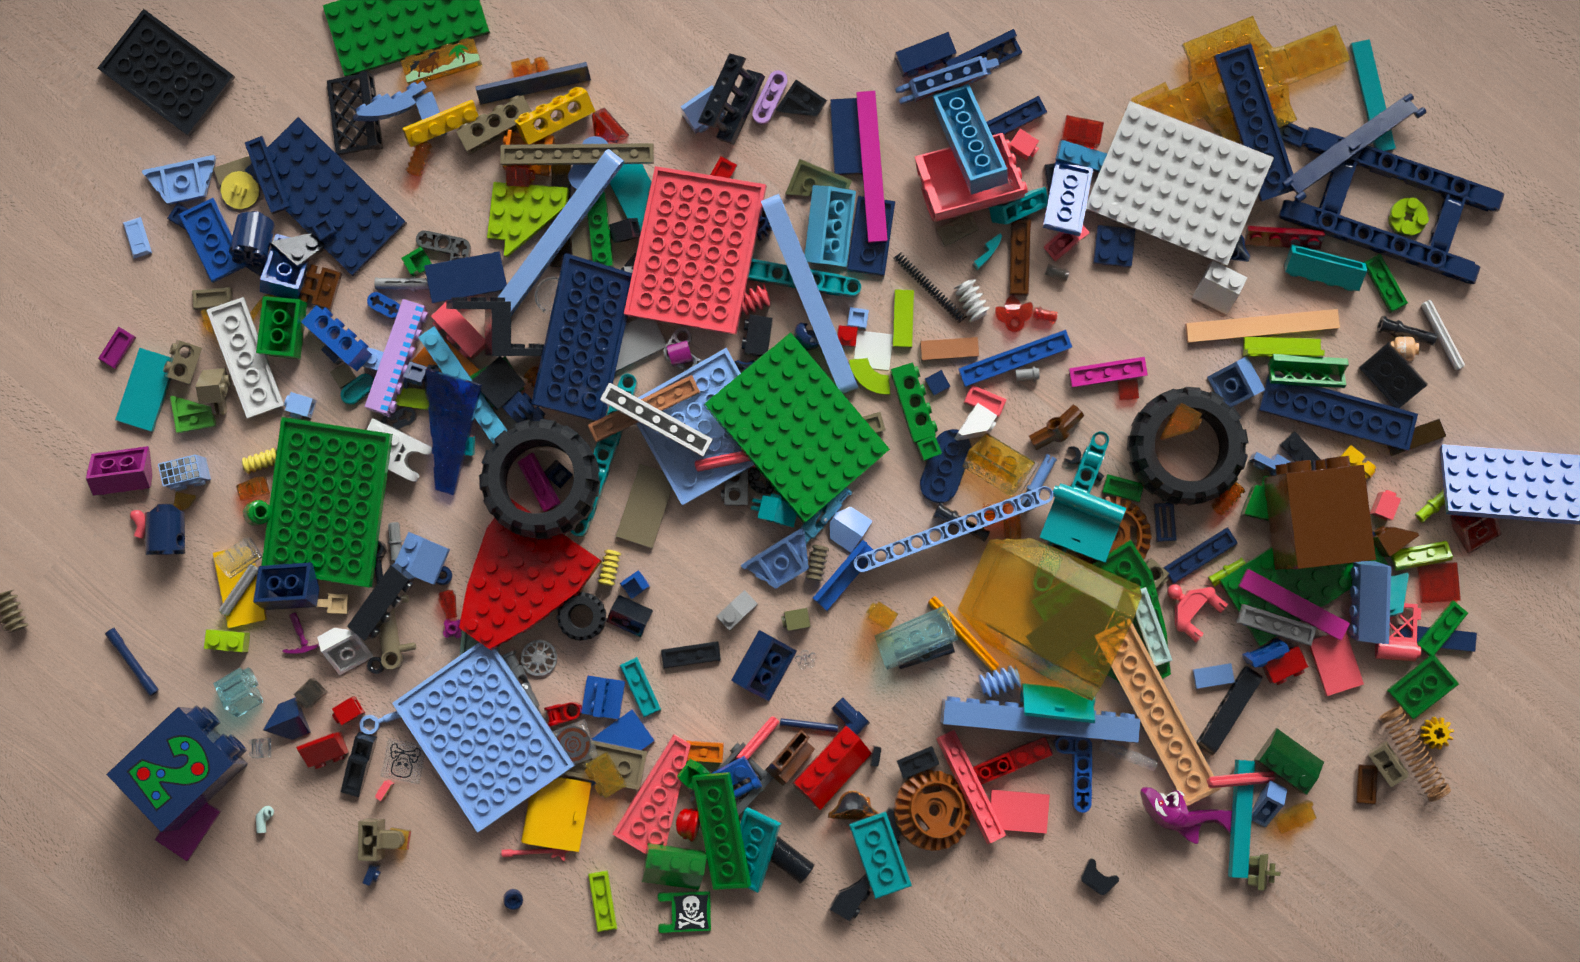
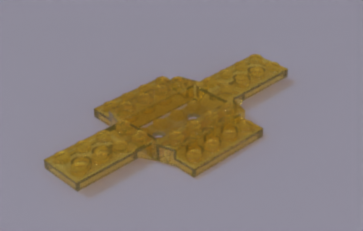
M1251 16L1183 43L1182 47L1189 61V82L1137 104L1187 124L1205 119L1216 133H1219L1220 137L1240 144V137L1230 107L1215 111L1216 108L1228 104L1226 94L1218 90V85L1222 82L1214 61V55L1251 43L1259 69L1263 72L1265 88L1278 85V87L1267 91L1278 128L1297 120L1290 104L1288 85L1348 62L1350 57L1336 25L1286 45L1273 48L1260 33L1254 16Z

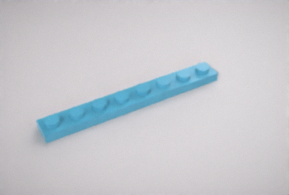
M432 327L418 338L494 445L496 442L494 439L504 430L506 432L508 430L483 394L471 382V377L436 327Z

